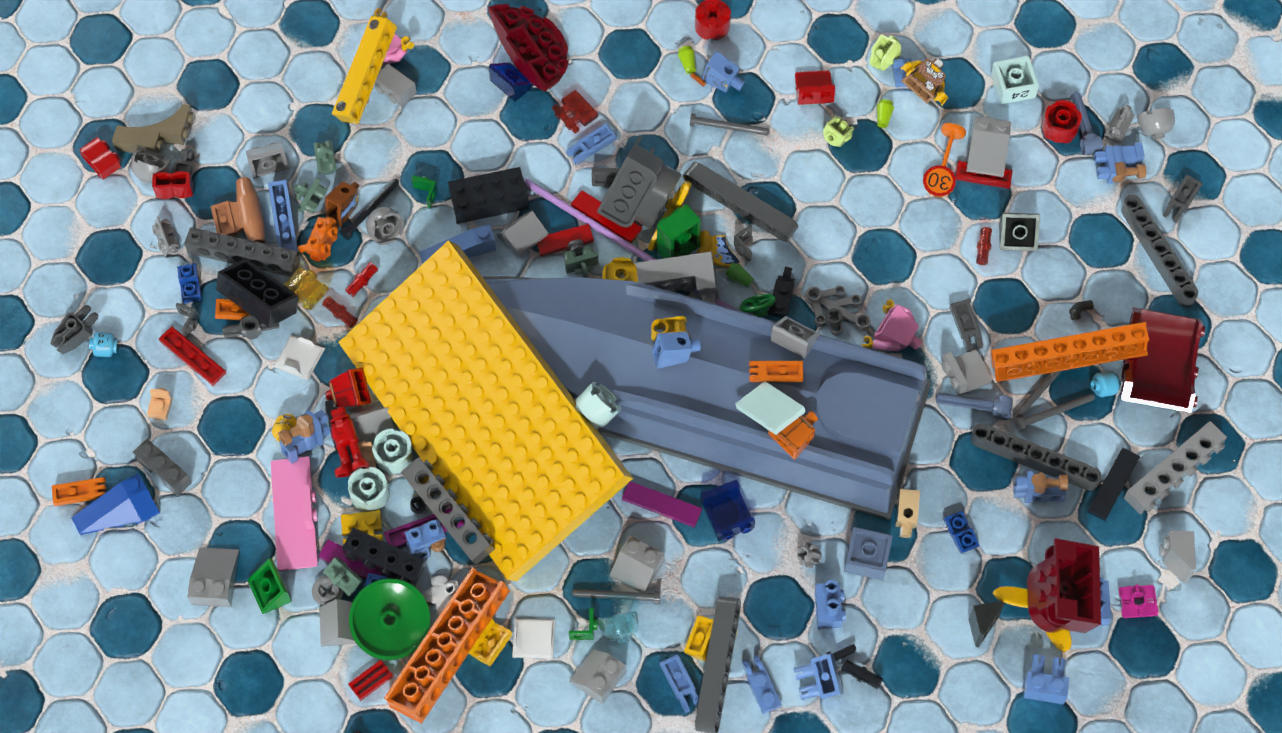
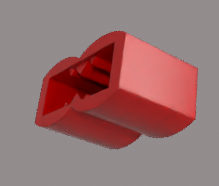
M96 137L80 148L79 151L88 165L104 180L121 168L119 163L121 159L116 152L112 153L109 150L110 147L105 140L101 141Z
M178 171L172 174L159 172L152 176V187L157 198H189L193 196L194 184L188 172Z

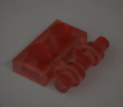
M576 89L561 99L564 106L560 108L555 104L552 107L555 116L565 123V127L568 130H572L574 134L580 130L577 126L579 122L585 127L598 118V112ZM569 111H570V112L572 113V115L574 116V117H572L571 119H570V118L568 117V115L566 114V113H568Z

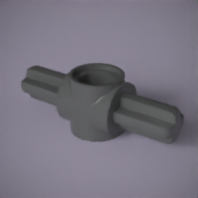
M246 316L240 321V324L223 327V335L225 338L242 335L243 338L256 339L262 334V331L279 328V323L268 328L253 316ZM250 326H255L253 329H247Z

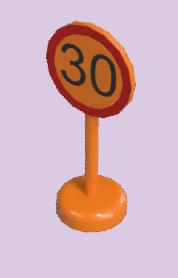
M944 123L941 126V133L949 138L942 165L929 168L923 176L925 190L935 197L949 195L956 185L955 175L946 167L953 139L960 140L966 136V129L957 124Z

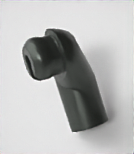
M1088 300L1074 303L1069 310L1071 319L1079 320L1082 311L1093 309V301Z

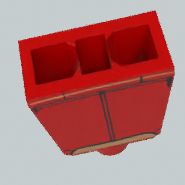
M363 368L350 369L333 378L329 382L331 390H327L325 393L326 399L334 401L336 407L359 406L371 403Z

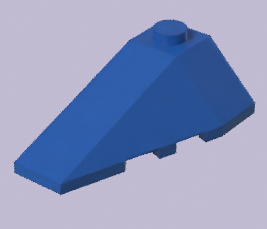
M137 473L117 484L71 517L79 534L83 535L103 531L105 528L115 526L118 528L123 527L125 524L143 523L160 514L142 478Z

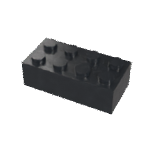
M520 167L448 182L457 224L529 209L528 196Z
M245 258L218 272L216 290L268 328L297 313L299 295Z

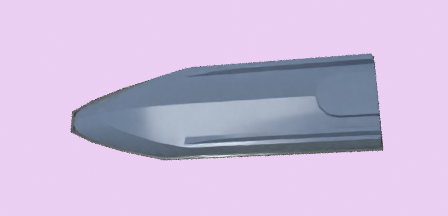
M482 276L575 401L592 382H597L596 386L604 385L617 398L615 403L617 406L621 405V411L605 427L597 429L601 435L890 521L932 381L927 380L925 365L823 335H819L807 357L803 358L771 341L772 327L777 323L775 321L638 282L581 277L527 278ZM676 316L686 317V330L689 332V339H699L701 350L691 352L688 361L685 363L657 369L652 354L655 343L651 338L653 321ZM661 329L656 330L657 332H660V333H661V332H664V331L661 330ZM750 361H803V382H767L804 406L805 413L802 414L803 417L812 411L818 418V421L812 425L815 428L813 439L795 460L768 434V429L736 408L735 403L763 383L749 381V376H751L749 374V369L751 368L749 367Z

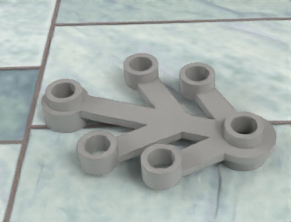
M840 285L833 289L822 291L818 287H811L806 290L804 298L808 304L813 306L815 313L814 323L816 326L823 327L826 324L825 315L822 314L820 306L822 305L827 308V311L831 308L839 309L844 318L855 323L858 330L866 331L869 329L871 319L868 315L860 314L857 316L842 308L850 305L855 308L859 307L862 302L861 296L855 294L849 298L840 299L845 296V288ZM841 290L843 293L838 294L836 291ZM835 296L839 300L830 301L826 298ZM857 299L859 300V302L855 303L853 302V300ZM831 315L830 320L834 321V319H835V321H836V320H837V316L834 315V317H833V316ZM817 319H823V322H818ZM863 322V323H865L866 325H865V326H862V325H860L859 323ZM841 324L835 327L839 328V331H834V328L831 327L832 335H841L843 329Z

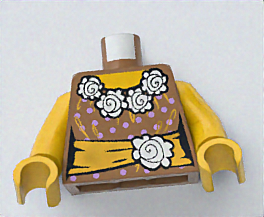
M926 59L923 62L920 60L906 62L900 68L906 72V77L902 79V82L926 104L934 98V101H940L943 106L948 99V96L945 94L944 79L946 75L940 70L943 67L941 60L934 59L931 62L929 59Z

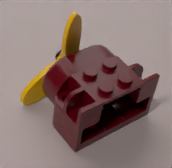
M1055 538L1054 545L1048 547L1045 551V560L1031 569L1027 579V589L1004 586L995 589L993 595L1004 603L1028 608L1029 615L1036 626L1046 632L1049 639L1059 650L1066 652L1070 650L1072 644L1069 631L1086 633L1101 625L1099 546Z

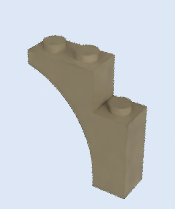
M183 104L172 116L153 125L144 127L117 125L112 143L115 150L133 153L135 150H139L138 153H143L144 150L159 153L163 149L164 142L184 145L185 140L189 138L190 124L194 122L195 113H193L191 105Z

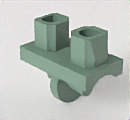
M332 140L324 143H313L318 173H323V175L333 174L334 171H337Z
M316 178L309 190L307 189L309 184L306 182L303 185L295 186L294 190L297 193L295 198L300 200L301 197H304L298 208V211L301 213L306 210L314 214L319 203L312 200V196L314 195L321 200L325 196L327 189L320 185V179Z
M591 246L583 247L581 249L582 255L576 257L575 252L572 250L565 252L566 273L575 272L576 275L582 273L584 278L588 277V271L594 270L593 266L599 265L597 251L594 252Z
M337 556L323 571L333 581L332 584L340 587L348 596L352 595L363 581L357 573H354Z

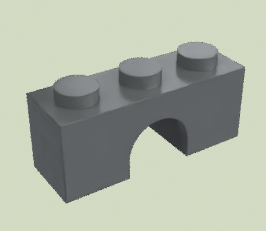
M146 439L133 451L137 461L150 473L153 471L177 497L191 484L188 474L150 440Z

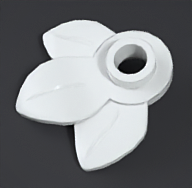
M442 575L431 578L433 586L427 589L423 596L426 602L436 604L438 615L442 613L460 586L457 581L448 580ZM453 587V591L449 593V588Z

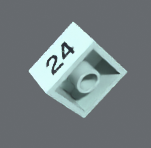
M1029 56L993 63L991 76L1000 104L1036 98L1039 85Z

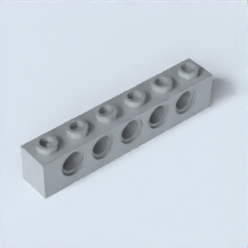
M1209 421L1127 490L1124 499L1140 515L1144 511H1151L1156 506L1155 502L1157 500H1164L1170 494V489L1173 487L1175 489L1184 482L1183 478L1187 475L1191 477L1198 470L1197 466L1200 464L1205 465L1212 458L1210 455L1214 452L1218 454L1225 447L1224 442L1227 437ZM1201 444L1207 445L1208 448L1202 447ZM1187 455H1191L1194 460L1189 459ZM1173 467H1178L1181 471H1176ZM1159 478L1165 479L1167 483H1162ZM1145 490H1150L1153 495L1147 494Z

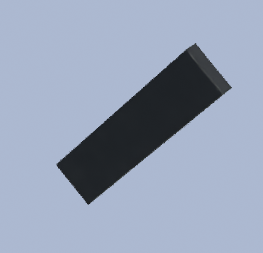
M1125 448L1121 449L1088 509V513L1106 521L1140 458L1139 455Z

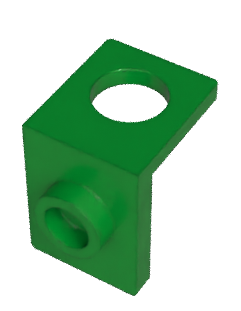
M413 175L411 178L413 188L429 192L426 200L428 208L431 209L438 191L436 181L427 177L421 178Z
M589 608V631H569V640H594V630H598V618H594V608Z

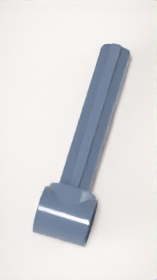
M1078 92L1072 93L1070 95L1071 102L1076 105V108L1082 114L1080 130L1083 136L1080 140L1082 154L1089 155L1095 154L1097 151H1103L1102 139L1092 131L1081 94Z
M937 393L936 403L993 412L992 415L996 419L1009 420L1012 413L1013 399L1006 395H999L993 401Z

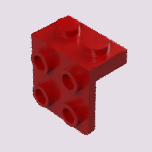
M830 71L795 73L798 105L834 103L835 85H832Z

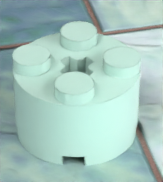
M592 382L576 398V409L589 420L595 429H598L599 427H605L621 411V405H616L615 401L617 398L608 388L602 384L596 386L597 382Z
M386 429L380 432L374 439L372 451L375 462L388 475L400 473L413 462L412 444L405 432Z
M374 467L357 469L348 480V492L353 505L357 509L364 512L381 509L387 503L390 495L385 475L379 469Z

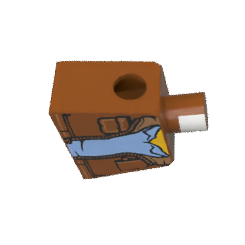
M341 182L325 197L326 217L335 219L337 221L336 225L342 227L358 206V193L361 190V186L356 182H352L351 185Z

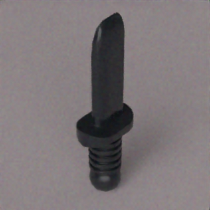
M853 644L832 653L834 654L835 661L853 654L856 651V646Z

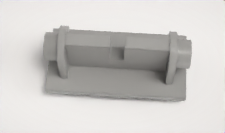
M1129 105L1117 109L1104 134L1105 137L1119 143L1122 142L1135 114L1131 113Z
M157 217L152 226V231L158 239L159 250L162 251L164 258H166L168 252L177 253L179 251V244L175 236L169 237L174 235L170 221L167 219L160 221L159 217Z

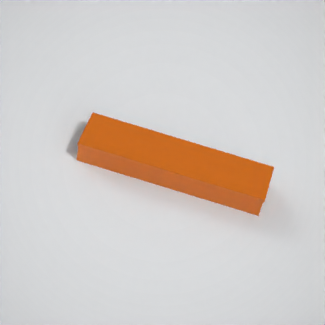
M1142 322L991 350V360L996 382L1148 355L1147 342L1149 341L1147 324Z
M471 568L385 695L384 699L390 708L421 724L423 723L509 594L510 589L507 588L503 581L499 582L478 572L475 568Z

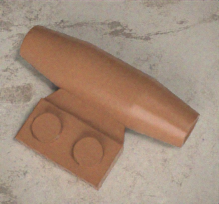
M239 178L236 181L237 202L225 201L211 206L216 232L234 237L244 229L248 240L265 244V222L259 197L250 178Z

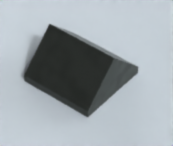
M1002 213L999 223L1000 250L1038 251L1040 214Z
M1003 601L973 606L968 620L976 647L979 648L1000 617L1005 604Z

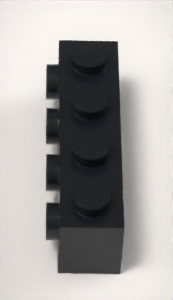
M356 528L352 529L342 547L343 554H345L348 560L353 562L356 560L360 561L364 567L370 570L375 568L381 571L380 573L388 578L394 577L414 587L426 567L425 560Z

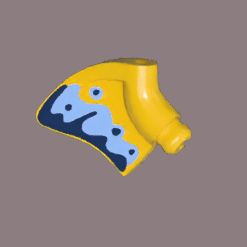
M706 230L700 232V248L696 251V254L712 252L716 266L730 267L733 262L735 264L740 263L739 259L728 247L725 235L711 236Z

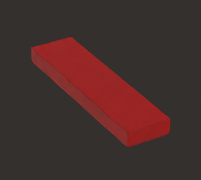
M581 190L572 201L571 206L632 244L641 233L642 227L634 222L629 227H622L597 213V210L602 202Z
M173 326L159 338V342L212 386L226 374V371Z

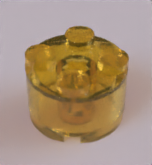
M302 267L298 268L283 284L299 295L298 301L304 303L302 307L309 311L318 304L329 290L324 283L316 279L318 276L314 271L310 269L306 271Z

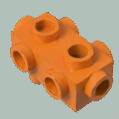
M318 217L307 244L299 245L298 251L300 253L307 252L310 258L315 261L326 260L331 254L332 243L338 237L337 232L339 228L335 225L337 221L331 217Z

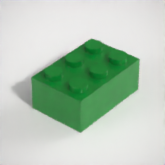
M687 204L676 208L670 216L662 218L657 224V253L663 259L689 255L700 247L701 219Z

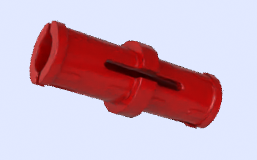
M369 262L361 273L355 275L356 278L345 288L347 294L355 297L363 286L368 285V281L378 272V268Z

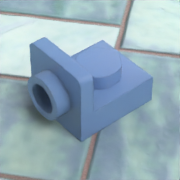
M899 58L893 61L892 72L895 88L907 87L902 82V79L906 77V72L900 68L906 62H912L911 58Z

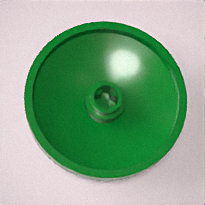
M398 579L375 581L363 588L351 605L349 613L350 632L356 644L365 653L381 660L404 658L417 650L429 631L430 611L423 595L414 586Z

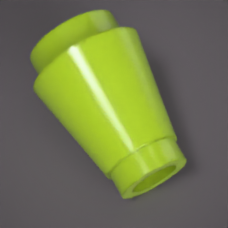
M691 46L681 47L678 50L677 56L686 74H692L696 72L695 50Z
M883 99L877 104V126L880 128L888 127L895 107L890 100Z

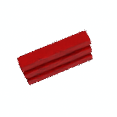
M380 660L348 683V686L358 699L362 701L393 678V674L384 665L383 661ZM379 668H382V669H380L378 672H376L374 675H372L371 677H369L371 674H373V673H374L375 671H377ZM386 673L384 677H382L380 680H378L364 692H362L361 694L359 693L360 690L365 688L367 685L371 684L373 681H375V679H377L382 674ZM365 680L363 683H361L359 686L355 688L356 685Z

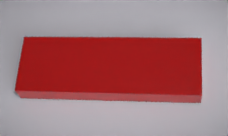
M958 161L955 175L956 180L1010 189L1013 170L1005 169L1003 177L967 172L968 162Z
M589 224L549 234L536 245L541 257L568 250L567 245L573 240H583L584 245L594 243V238Z

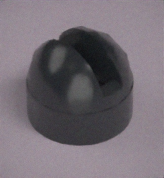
M420 496L413 497L410 502L411 511L416 514L422 513L425 510L426 503Z

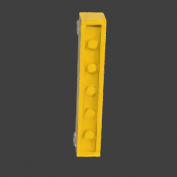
M370 17L332 111V114L342 122L359 124L397 29V26L388 18Z

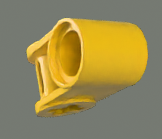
M676 316L653 321L651 326L652 340L655 342L657 334L660 333L656 331L658 329L664 331L661 333L687 332L686 317Z

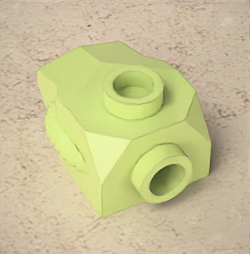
M880 35L871 49L870 65L885 71L901 55L899 40L891 35L889 37Z
M834 117L823 129L824 139L832 146L841 147L852 138L854 127L847 126L848 123L842 121V117Z

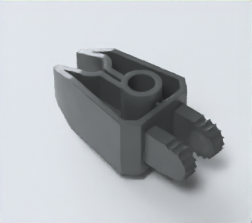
M89 305L83 306L76 314L67 313L54 331L50 344L56 347L58 352L62 354L70 352L92 336L93 329L91 326L97 321L99 315L94 312L83 320L91 312Z

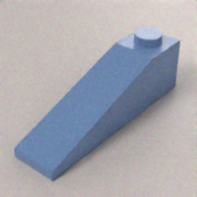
M287 180L269 182L268 187L278 247L298 252Z
M489 224L470 229L422 250L419 254L423 264L447 241L459 245L468 258L496 251V245Z

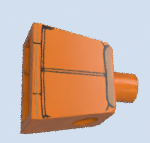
M810 411L804 417L802 415L778 434L775 435L771 431H768V434L795 460L813 439L815 428L812 425L818 421V418Z

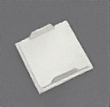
M291 335L274 367L309 380L325 348L303 337L298 338Z
M515 619L512 657L553 659L555 620Z

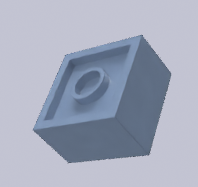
M853 527L844 572L883 581L893 535Z

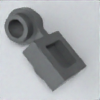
M188 147L182 149V160L175 159L171 174L185 171L192 175L194 164L190 161L194 160L195 151Z

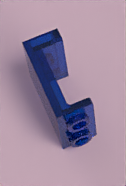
M738 480L700 493V501L718 541L730 540L736 534H746L755 528V519L751 517L740 493Z

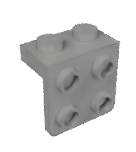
M973 350L955 358L952 352L944 354L941 362L942 369L948 375L950 384L958 395H963L992 382V377L978 351Z

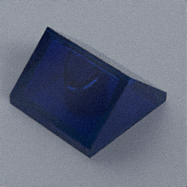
M510 62L490 64L488 67L490 81L514 102L534 86Z

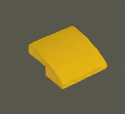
M697 616L684 653L706 662L713 619Z
M491 619L469 654L491 667L513 633Z

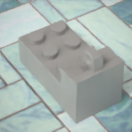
M712 252L636 263L638 283L674 293L679 290L689 292L697 288L700 300L716 304V299H719Z

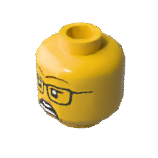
M284 414L276 418L272 428V435L278 442L280 441L278 432L283 429L289 431L297 425L296 417L291 414Z

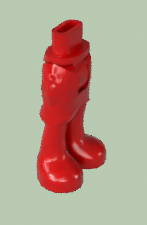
M345 407L332 410V419L330 420L332 423L330 429L331 436L335 441L341 461V466L335 469L336 478L348 477L357 469L369 468L370 463L362 455L358 445L360 440L350 415L346 413ZM349 446L353 456V463L351 461L347 447Z

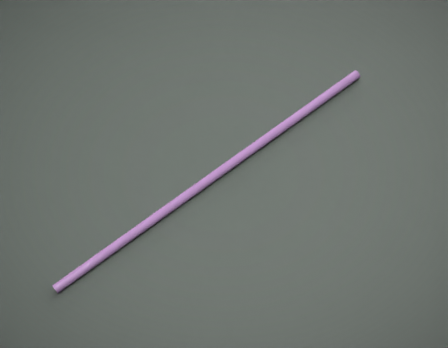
M529 179L524 181L526 187L583 223L589 224L591 228L642 260H657ZM716 299V305L738 311L721 299Z

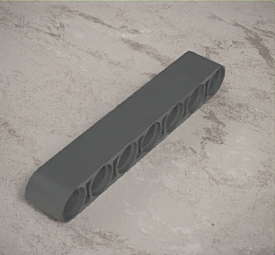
M694 161L683 174V179L691 182V186L784 242H788L799 227L792 218L699 162Z
M1128 195L1121 208L1122 215L1179 305L1184 308L1192 307L1198 296L1197 287L1141 199L1136 195Z
M979 423L973 428L970 439L976 447L1055 478L1059 477V475H1067L1068 483L1085 490L1092 491L1096 489L1101 480V472L1096 467L983 423ZM981 433L985 437H979L976 434ZM995 440H999L1003 444L999 445L995 443ZM1013 448H1019L1021 452H1016ZM1031 455H1037L1040 459H1034ZM1050 462H1055L1058 466H1052ZM1069 469L1075 470L1076 474L1070 473ZM1087 477H1093L1095 481H1090Z
M719 596L717 600L695 719V730L699 732L718 733L741 610L740 598Z

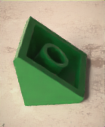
M269 558L247 580L262 614H266L291 602L272 558Z

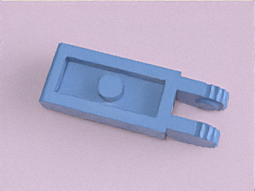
M606 123L577 141L575 145L566 151V154L570 157L581 150L582 152L573 159L575 165L580 164L586 158L616 141L617 135Z
M678 654L660 662L659 665L677 700L679 699L684 712L690 711V707L684 698L689 694L694 705L698 708L699 698L695 692L696 688Z
M756 655L753 659L758 672L752 674L747 660L742 661V665L761 713L765 714L780 708L782 705L766 669L763 668L759 656Z

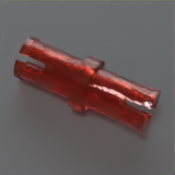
M982 227L980 229L976 263L979 265L988 264L989 251L992 247L990 243L992 229L989 227Z
M328 296L323 301L322 306L332 312L336 319H340L349 328L356 325L358 319L349 313L344 305L338 304L331 296Z

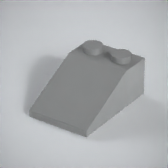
M975 116L967 172L999 177L1004 176L1012 121Z
M199 547L190 576L187 594L191 605L231 607L239 550Z

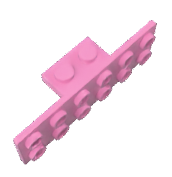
M308 456L298 457V461L292 464L288 459L271 461L278 571L317 567L315 521H318L317 510L313 506V503H316L315 491H312L310 458Z

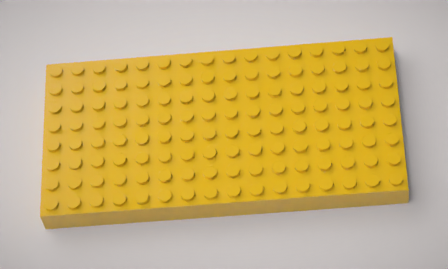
M447 241L338 342L355 367L363 368L367 384L384 408H389L387 412L399 429L409 436L412 447L423 461L427 459L434 467L432 472L435 476L439 474L446 482L444 487L447 490L451 489L458 498L455 500L459 505L463 503L469 510L467 515L471 520L475 518L481 525L479 530L482 534L487 533L494 541L491 545L495 550L489 555L507 580L518 581L633 479L598 430L576 409L574 398L460 246L453 242Z

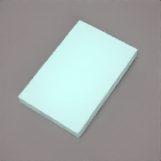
M766 381L735 403L738 410L775 435L805 413L804 406Z

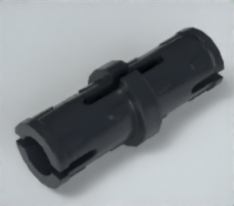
M846 659L841 668V671L855 677L858 682L867 683L877 690L883 681V677L870 672L865 666L856 665Z

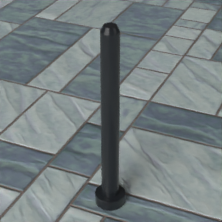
M393 179L347 228H342L339 231L343 238L346 240L352 238V232L399 185L398 179Z

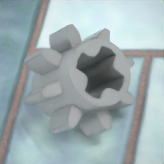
M808 542L805 543V547L800 546L797 552L799 564L808 568H813L814 564H819L822 557L820 550H818L819 546Z

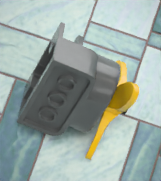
M640 136L623 162L597 213L622 227H629L634 221H637L647 228H652L664 206L667 210L662 218H667L676 208L684 206L682 204L689 193L692 183L689 181L684 182L677 190L673 199H669L681 177V173L664 164L661 158L654 155V148H651L649 152L638 146L642 140ZM657 229L648 246L650 251L657 247Z

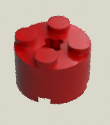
M705 0L697 6L695 10V31L701 38L705 40L714 39L715 41L724 38L728 34L731 20V10L728 5L720 0Z
M1059 100L1047 107L1042 122V131L1046 139L1057 143H1070L1076 137L1082 120V114L1074 103Z

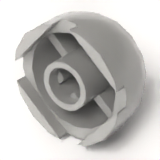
M1160 108L1152 110L1148 115L1146 112L1138 114L1139 128L1145 135L1153 136L1154 139L1164 138L1165 134L1169 133L1174 127V110H1171V108Z
M139 150L133 152L131 169L141 182L150 183L152 182L153 174L167 172L169 160L165 161L163 159L164 155L151 150H144L143 153H138Z
M390 207L375 209L370 213L366 221L367 233L379 245L393 243L397 240L394 237L398 234L401 235L405 226L404 219L396 210Z

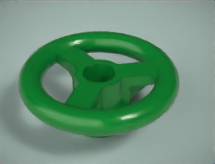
M772 294L755 295L742 301L739 308L742 312L753 313L754 316L763 317L768 314L767 308L775 304L776 297Z

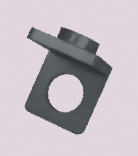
M751 225L734 236L733 244L738 254L743 255L748 261L752 260V251L743 241L752 235Z
M176 303L175 306L178 313L188 316L182 328L183 335L188 339L192 330L194 331L198 325L199 316L196 309Z

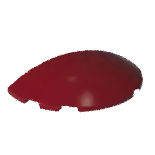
M509 4L489 6L488 11L495 31L517 69L533 85L544 92L554 87L566 72L569 62L567 60L568 46L557 26L547 17L541 18L534 13L533 9L525 6L520 8L510 7Z

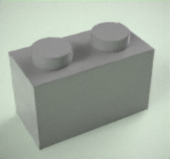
M389 64L379 72L375 81L377 92L385 94L392 103H397L402 107L417 93L415 83Z

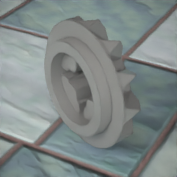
M327 575L317 579L312 587V596L321 605H325L335 599L341 600L344 593L340 587L332 584L333 581ZM330 587H332L331 590L334 595L327 594L326 596H324L325 592L323 588L329 589Z

